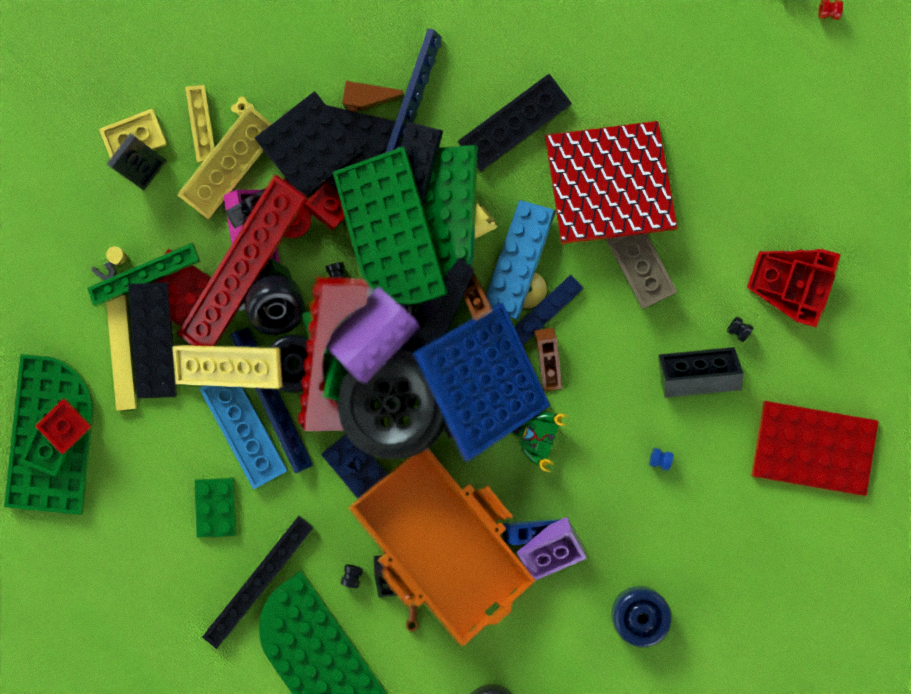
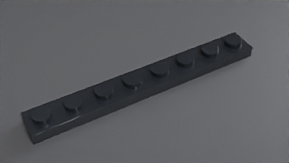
M300 515L296 518L202 636L203 639L216 649L221 645L312 531L313 525Z

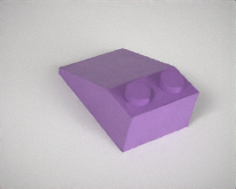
M568 517L550 524L517 552L524 566L535 580L587 559L584 545Z

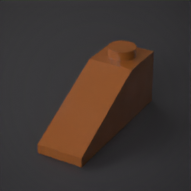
M346 81L342 104L347 111L358 112V110L363 111L403 99L404 94L403 90Z
M473 274L463 296L476 321L493 310L484 287L476 275Z
M554 328L535 330L543 391L562 389L558 343Z

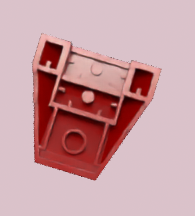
M824 249L759 251L747 288L797 323L817 328L836 278L841 254Z

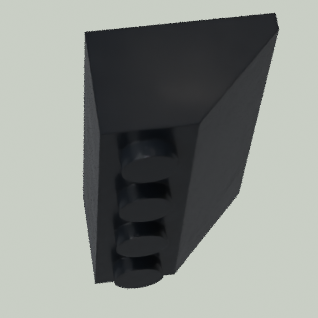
M735 347L659 354L661 385L665 398L742 390L743 371Z

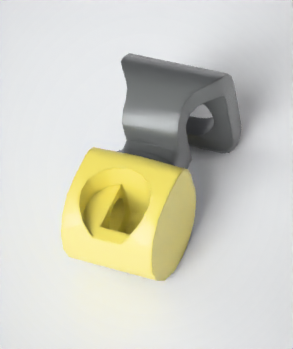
M113 246L107 250L106 257L109 262L104 264L109 271L107 276L96 267H92V272L103 280L116 276L117 271L114 267L122 266L127 259V254L123 249Z

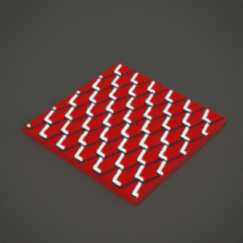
M658 121L545 135L561 244L677 230Z

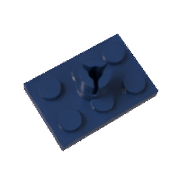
M346 434L321 454L357 498L387 474L374 456L359 449Z

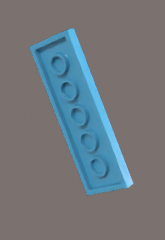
M521 200L518 202L487 291L491 307L503 303L509 317L516 320L519 319L556 213L553 209Z
M203 385L199 388L253 490L288 471L243 387Z

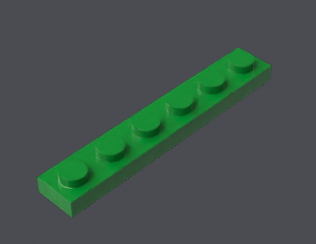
M190 243L90 286L87 290L93 306H99L129 293L128 284L152 283L201 261L195 245Z

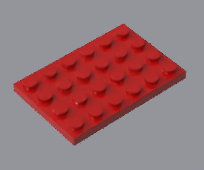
M763 401L751 476L867 496L879 420Z

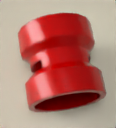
M821 0L818 17L821 19L831 17L832 20H839L843 11V2L840 0H835L834 2Z

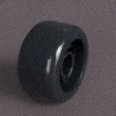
M264 276L251 285L245 296L247 318L250 324L261 333L268 335L285 334L296 328L303 319L302 313L305 312V303L302 291L295 281L286 276Z
M287 335L277 339L269 347L280 348L282 387L278 388L279 390L288 393L304 392L302 379L306 375L304 361L308 358L306 343L310 341L308 338L300 335ZM292 359H298L300 362V366L296 370H292L289 366Z

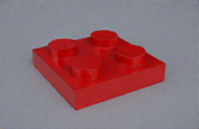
M329 181L317 190L303 205V208L332 232L345 219L338 190Z
M62 399L35 427L61 454H65L92 428V425L67 399Z

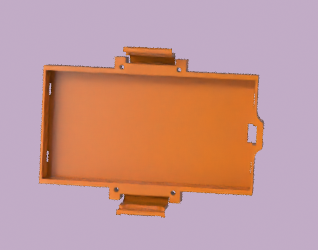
M429 448L420 454L406 458L347 508L384 553L377 561L382 567H385L382 571L384 574L383 578L408 607L412 604L419 607L424 602L457 644L461 646L468 643L485 626L489 624L497 625L512 611L513 601L536 581L499 536L506 528L501 522L495 523V521L505 520L506 518L513 517V515L509 513L491 491L490 486L488 485L484 489H477L476 491L470 484H465L460 488ZM496 602L500 608L491 616H488L485 611Z

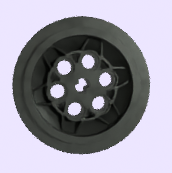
M398 349L365 384L349 370L340 386L338 394L340 401H338L337 407L342 428L348 438L359 449L372 456L388 459L415 456L431 447L446 427L447 422L415 355L411 352ZM404 382L409 384V389L406 392H403L401 389ZM388 383L390 390L384 393L383 385ZM415 398L419 400V406L416 409L412 407V401ZM379 400L381 408L376 411L374 403ZM394 401L397 402V407H393ZM405 416L410 417V424L408 426L403 424ZM386 417H389L391 419V425L389 427H386L384 425V419Z

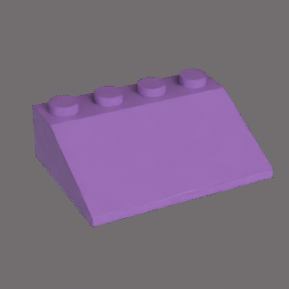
M378 287L367 298V304L355 310L330 336L326 347L365 384L420 326L402 307Z

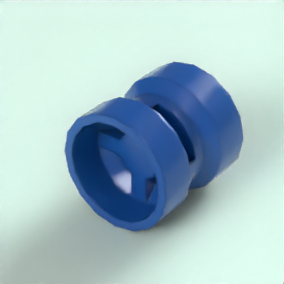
M653 448L649 466H661L662 470L669 471L674 454L668 451L664 453L661 449Z

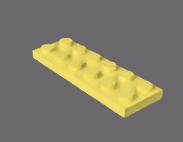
M249 105L177 195L209 219L224 201L223 195L232 191L264 151L254 138L272 123Z
M172 346L175 384L256 388L282 387L280 348Z

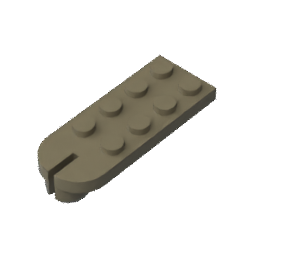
M647 234L605 239L642 310L677 293Z

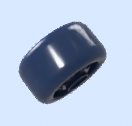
M645 586L630 587L618 595L612 606L611 618L613 626L618 635L632 646L642 648L654 646L661 642L670 630L672 623L670 607L667 601L652 588ZM640 614H647L645 621L638 622Z

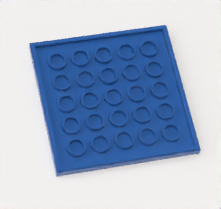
M503 303L492 307L493 311L476 321L474 318L414 353L465 461L471 460L550 407L549 401Z

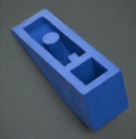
M561 519L503 523L506 528L503 532L504 542L513 545L527 544L550 524Z

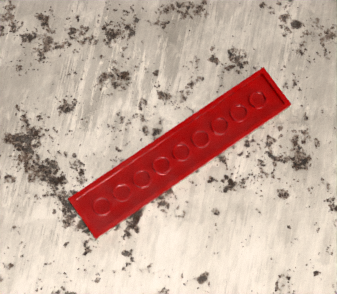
M274 175L177 333L193 346L217 345L244 302L249 288L258 279L308 198L280 176Z

